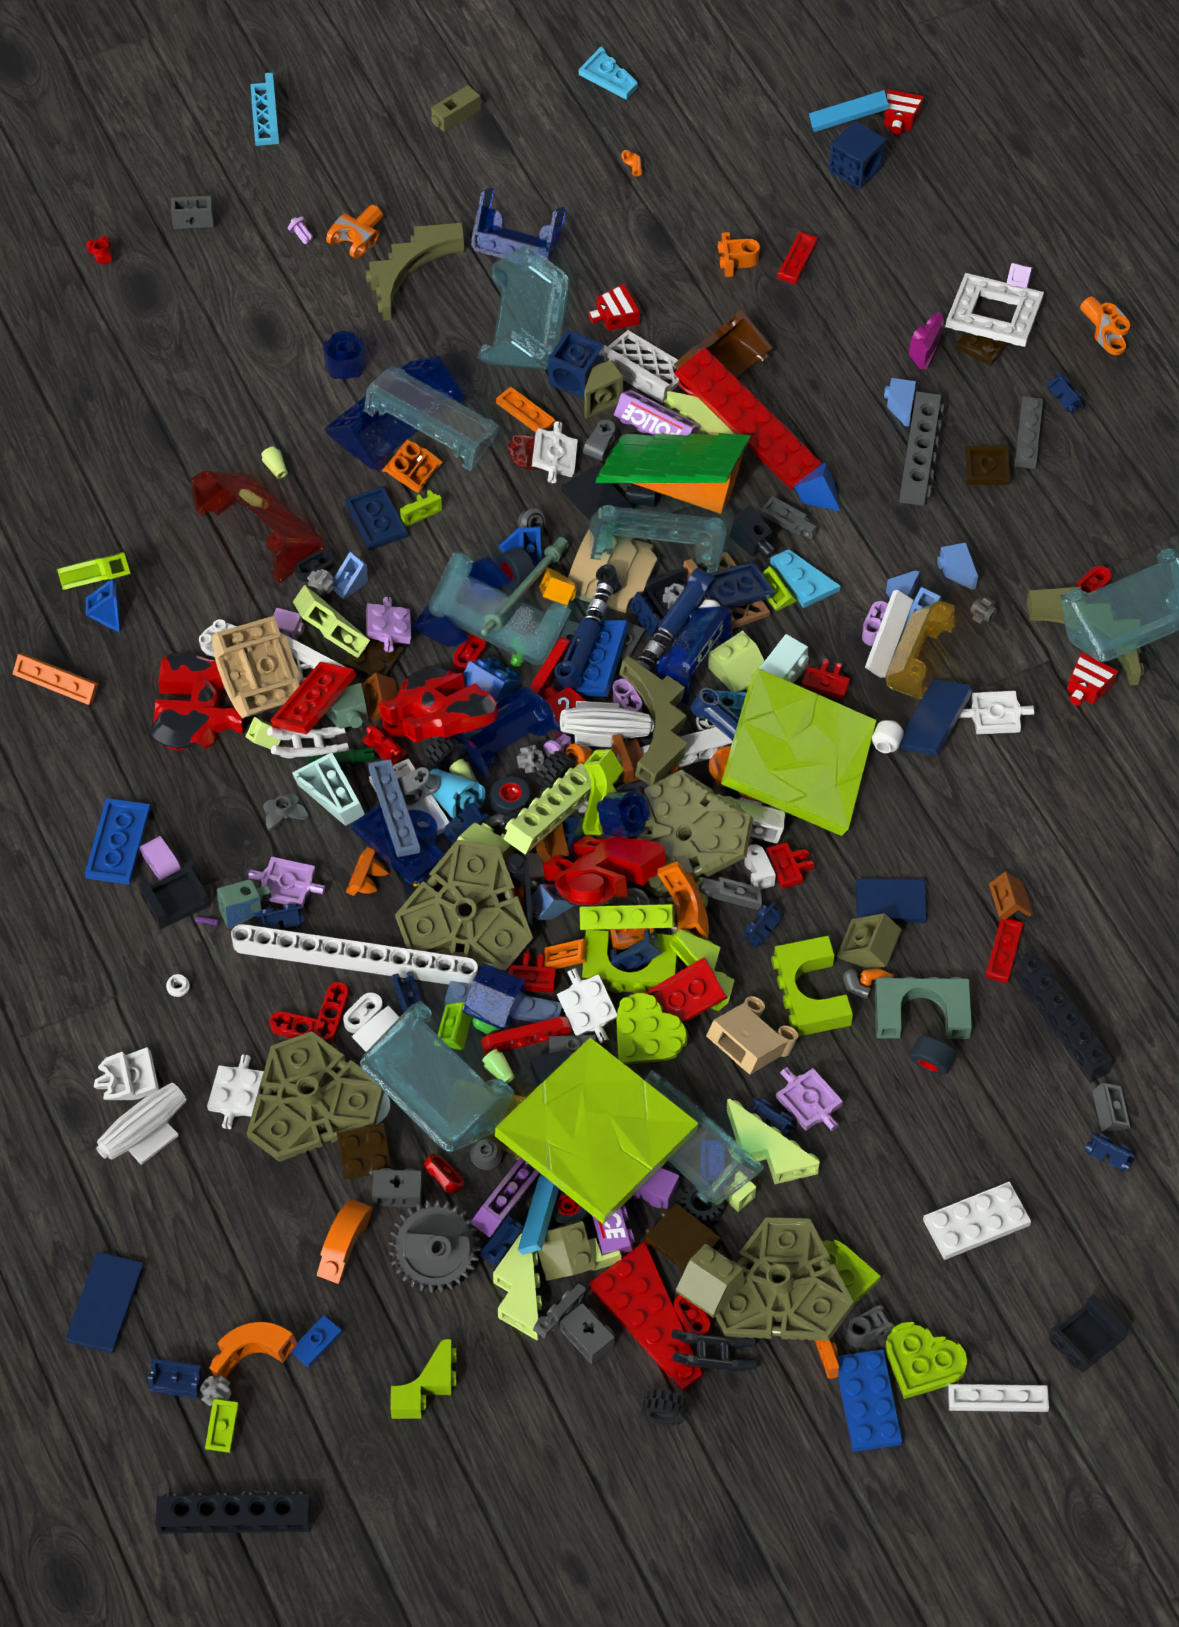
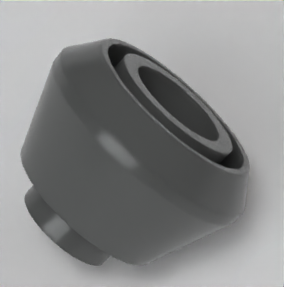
M528 509L520 514L518 526L519 528L540 526L541 533L545 527V516L539 509Z
M485 1138L477 1141L472 1146L470 1157L472 1163L477 1168L491 1170L500 1164L503 1152L498 1142Z

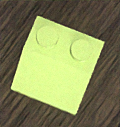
M741 631L709 652L708 668L731 692H743L749 686L751 675L757 668L761 667L764 659L757 645L744 631Z
M474 822L457 839L499 846L505 863L506 859L514 854L516 850L514 846L504 840L505 834L499 836L493 833L494 829L484 823L480 826Z

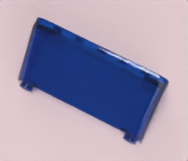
M440 356L416 359L405 364L326 426L325 431L330 438L368 468L379 470L387 464L385 462L388 459L386 455L443 410L449 409L453 411L461 405L460 402L466 397Z

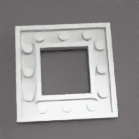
M965 273L945 327L1025 347L1044 292ZM979 296L1017 305L1011 323L972 314Z

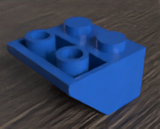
M492 657L469 661L463 673L465 688L477 683L482 690L490 693L497 705L503 704L523 681L515 670L504 668L500 665V661Z

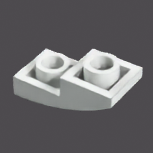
M387 1006L361 1027L352 1037L370 1054L385 1038L389 1039L405 1022L390 1006Z

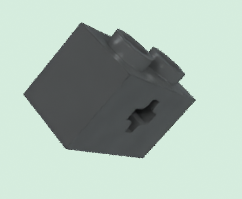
M211 196L171 198L173 229L213 227Z
M390 1168L373 1170L372 1200L374 1207H416V1203L421 1205V1171L411 1168L404 1169L403 1171Z
M582 1303L560 1320V1331L593 1365L614 1348L615 1334L608 1325H602L598 1320V1315L592 1308L587 1309Z

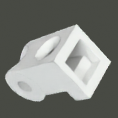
M755 844L748 846L747 857L744 858L746 868L752 872L750 885L760 887L761 889L774 886L775 872L764 849Z

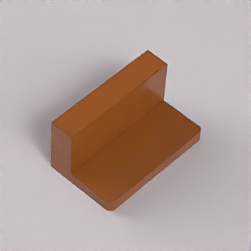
M379 673L373 674L362 683L369 719L375 722L381 718L378 702L393 700L398 695L396 681Z
M621 734L613 735L611 748L624 769L621 773L624 783L641 780L635 776L638 761L643 757L638 741L623 742Z
M563 823L558 825L536 845V851L543 863L556 855H560L562 858L569 855Z
M1005 871L989 883L1000 918L1006 920L1018 910L1027 916L1033 914L1022 881Z

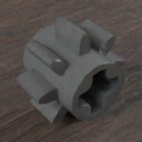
M984 597L982 600L978 598L970 610L974 614L972 619L979 624H984L985 621L990 623L997 613V609L993 607L995 601L988 597Z

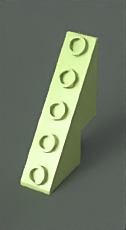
M667 391V399L664 400L666 408L700 424L701 427L698 434H734L699 398Z
M304 585L293 601L301 617L319 628L325 638L358 658L362 651L366 649L370 640L308 586Z
M727 1099V1113L744 1165L767 1159L774 1184L818 1174L820 1161L814 1154L806 1153L798 1143L782 1136L777 1128L769 1127L758 1115L751 1114L745 1110L738 1101Z
M520 1234L493 1273L494 1284L508 1291V1294L498 1307V1318L538 1341L539 1334L533 1331L534 1325L539 1319L537 1310H542L541 1295L536 1296V1288H540L539 1273H534V1266H538L537 1251L522 1255L518 1251L522 1236Z

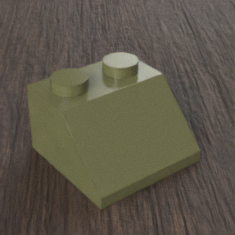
M611 360L600 363L592 368L585 387L584 416L586 419L618 405L623 392V376Z
M885 913L852 919L837 957L868 969L886 967L898 941L901 928Z
M577 1220L547 1229L542 1250L537 1251L546 1281L596 1269L583 1221Z
M705 1244L689 1260L676 1288V1293L714 1318L745 1285L743 1269Z

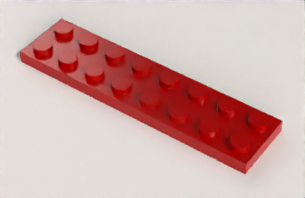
M705 347L676 370L675 375L734 434L751 435L747 447L791 491L794 489V485L821 465V462Z

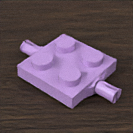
M388 597L383 599V605L367 603L366 637L384 642V650L386 652L388 647L389 652L393 651V643L409 644L411 639L410 609L392 607V598L390 597L389 599Z
M271 857L269 865L264 872L250 869L248 876L249 879L261 881V887L265 885L269 887L272 898L266 901L284 905L296 903L297 907L302 906L303 908L306 897L310 892L323 895L325 891V885L312 883L315 866Z
M788 1067L783 1069L780 1074L788 1081V1084L776 1093V1098L805 1131L822 1121L831 1131L836 1129L839 1124L830 1115L842 1106L843 1101L813 1068L799 1076H795Z

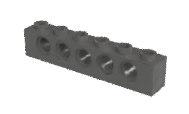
M916 391L901 485L900 503L924 506L925 498H930L932 485H928V481L933 480L934 469H931L930 466L935 465L937 452H933V448L937 449L939 436H935V433L940 432L942 420H939L938 416L943 415L944 404L940 403L941 395Z

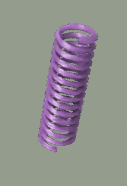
M196 916L195 922L198 923L203 922L204 924H214L217 926L219 924L218 919Z

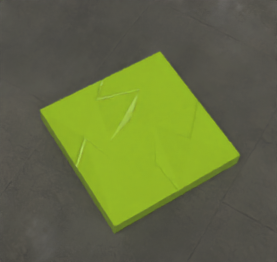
M757 668L751 675L721 784L842 836L849 829L876 720Z
M589 1038L496 1126L495 1137L604 1224L697 1132L698 1122L596 1041Z

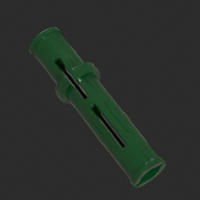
M373 746L355 750L349 748L348 751L333 753L339 765L351 764L353 766L358 762L375 761ZM327 754L307 756L308 764Z

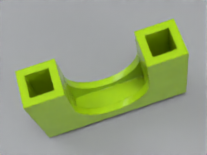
M674 904L580 907V930L676 927V909Z
M586 930L585 940L588 942V945L585 947L587 954L584 955L586 962L583 963L582 980H588L599 974L608 991L614 993L622 991L634 992L635 994L644 993L675 975L677 954L669 945L672 935L658 934L662 954L653 958L646 968L638 972H623L615 968L608 959L609 931Z
M824 936L775 946L774 956H771L772 966L774 970H778L779 989L784 990L785 1009L790 1010V1026L798 1032V1037L851 1026L853 1013L847 995L822 1000L811 999L803 995L795 983L806 972L833 967L834 953L829 937Z

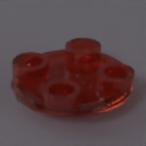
M514 435L508 445L510 458L523 469H539L532 466L535 436Z

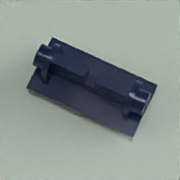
M1056 371L1055 373L1058 378L1048 381V389L1056 398L1064 395L1059 399V402L1067 412L1074 413L1079 405L1084 409L1081 402L1083 400L1081 394L1077 389L1073 391L1070 388L1072 384L1065 375L1061 377Z
M639 591L636 592L629 607L649 637H652L656 630L659 631L658 625L662 617L659 613H655L656 608L648 596L641 595Z
M477 802L474 804L470 803L459 813L464 819L462 822L456 816L444 827L443 833L447 837L445 840L454 844L458 837L474 822L481 826L489 815L479 811L481 807Z
M773 901L767 906L763 904L755 914L758 916L754 922L750 921L744 928L745 935L741 941L748 938L751 940L750 944L756 948L763 944L770 934L764 926L769 930H773L781 920L782 912L777 908H772L776 902Z
M296 903L284 905L283 910L274 911V908L263 909L260 911L261 914L257 915V920L262 919L258 926L280 930L279 921L284 922L285 929L301 926V923H305L303 914H298L299 911H302V906L297 907Z
M755 1098L752 1099L756 1102V1105H751L747 1111L758 1115L764 1123L768 1119L771 1120L768 1126L777 1128L785 1138L790 1134V1130H788L790 1125L796 1128L791 1123L792 1117L783 1111L779 1114L772 1110L774 1105L762 1098L760 1101Z
M1098 1133L1097 1136L1090 1135L1094 1141L1093 1143L1088 1142L1085 1147L1089 1155L1104 1161L1106 1155L1109 1154L1111 1157L1107 1162L1108 1164L1121 1171L1129 1170L1132 1164L1128 1161L1129 1158L1135 1160V1155L1131 1154L1132 1149L1123 1144H1119L1118 1147L1111 1144V1139L1103 1134Z
M507 1215L479 1255L497 1268L518 1236L523 1233L524 1227Z

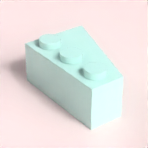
M785 634L759 669L794 683L808 668V646Z
M332 752L292 773L298 786L345 826L365 816L355 793Z

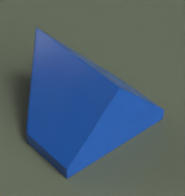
M826 463L821 464L794 485L802 504L840 511L835 482Z
M540 526L518 528L498 548L505 552L515 547H521L529 554L535 568L542 561Z
M111 579L86 597V616L120 633V597L117 582L115 579Z

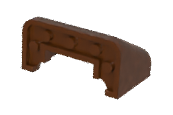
M740 310L714 333L685 353L674 366L677 369L680 368L705 347L736 378L755 362L760 364L769 357L767 352L772 349V346L746 314Z

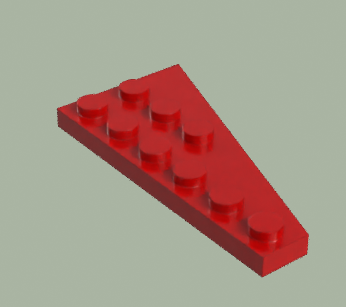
M644 1241L591 1281L589 1288L684 1392L702 1378V1372L700 1367H687L672 1359L675 1352L689 1355L694 1354L689 1344L682 1343L671 1336L674 1329L683 1331V1328Z

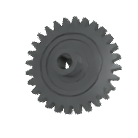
M426 1200L425 1208L416 1203V1212L410 1207L407 1208L409 1217L400 1214L403 1224L394 1223L399 1231L390 1232V1235L394 1236L396 1240L388 1242V1245L395 1247L394 1250L388 1253L389 1255L397 1256L391 1262L392 1265L400 1264V1267L395 1272L399 1274L405 1271L402 1280L405 1282L412 1278L411 1287L420 1282V1291H423L425 1286L428 1285L429 1292L433 1293L435 1285H437L439 1291L443 1292L444 1284L451 1290L453 1289V1280L459 1285L462 1284L460 1275L469 1278L466 1268L475 1269L470 1261L479 1260L478 1257L473 1255V1252L480 1251L481 1248L473 1245V1243L480 1240V1237H472V1234L478 1229L476 1227H468L471 1224L472 1218L463 1220L467 1212L463 1211L457 1214L459 1206L455 1205L449 1210V1202L446 1201L441 1208L439 1200H436L434 1207H432L429 1200ZM435 1241H439L440 1249L433 1253L431 1249L432 1244Z

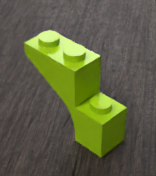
M123 552L102 558H93L57 569L63 590L130 574L125 553Z
M611 749L595 750L584 763L591 780V793L582 826L586 835H602L625 806L612 785L618 780L619 775L624 769Z
M679 929L670 937V947L687 967L705 957L714 971L720 951L719 946L713 944L710 940L701 939L687 930ZM714 971L728 997L711 1007L716 1011H720L729 1002L734 979L728 977L723 972Z
M445 1339L440 1342L423 1372L415 1381L406 1385L391 1386L392 1419H421L422 1410H426V1395H451V1387L456 1386V1371H452V1363L457 1361L456 1348H452L451 1339Z

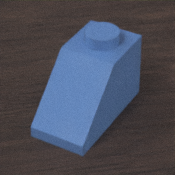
M891 378L890 386L885 387L884 398H888L887 407L905 426H909L916 381Z
M966 543L941 547L937 563L939 569H943L945 577L971 590L976 589L978 575Z
M540 884L531 896V902H537L538 915L532 914V916L538 920H552L575 906L564 900L555 884Z

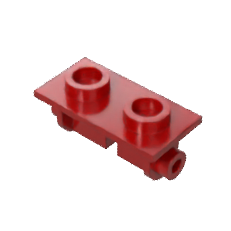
M369 725L366 731L368 734L362 741L368 747L373 746L374 752L383 760L391 759L392 765H395L408 755L401 746L378 726Z

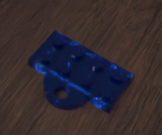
M378 804L353 822L351 830L413 885L430 873L445 855L434 845L437 838V823L427 812L408 810L420 846V853L397 857L381 805ZM426 822L429 825L427 827H420L418 823Z

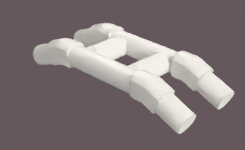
M337 726L311 729L307 735L269 727L267 731L268 736L276 737L277 739H292L293 747L273 745L271 748L272 754L280 755L284 758L307 757L349 750L348 743L324 747L323 739L346 733L345 728L341 729ZM301 738H313L315 747L303 748Z

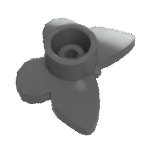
M295 794L279 796L275 800L266 801L263 805L264 812L267 813L266 826L268 831L277 827L284 818L309 819L307 811L299 804V798Z

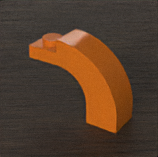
M679 861L659 868L658 876L671 894L678 915L677 931L679 929L687 930L701 939H708L709 925L705 905L691 873H686Z
M353 1199L344 1204L324 1242L320 1254L322 1259L316 1276L337 1284L342 1282L351 1250L359 1235L367 1230L373 1210L372 1206Z
M268 1322L248 1323L233 1329L221 1338L217 1343L221 1353L214 1357L209 1368L214 1377L217 1375L218 1377L223 1376L226 1379L241 1359L253 1353H266L283 1363L298 1343L293 1333L279 1325Z

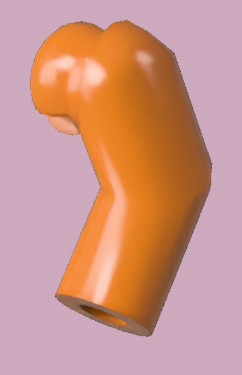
M879 968L868 969L860 974L862 976L859 981L863 985L870 986L872 980L882 977L894 978V974Z

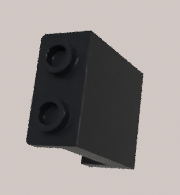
M684 567L677 570L674 569L661 577L652 578L646 583V596L650 598V601L656 608V612L660 614L662 619L669 611L668 602H663L665 587L669 588L673 583L685 585V587L688 580L686 579ZM705 598L702 600V602L697 607L695 612L692 614L690 619L687 621L685 626L696 622L699 607L701 606Z
M188 862L184 863V871L149 886L147 880L138 884L140 895L159 929L165 928L209 907L208 898L210 893L206 885L200 884L199 880L201 878L197 869L191 868Z
M1093 1294L1087 1299L1086 1305L1058 1328L1054 1326L1051 1329L1049 1339L1051 1345L1056 1350H1061L1067 1357L1069 1364L1075 1369L1078 1368L1083 1373L1122 1342L1126 1337L1128 1328Z

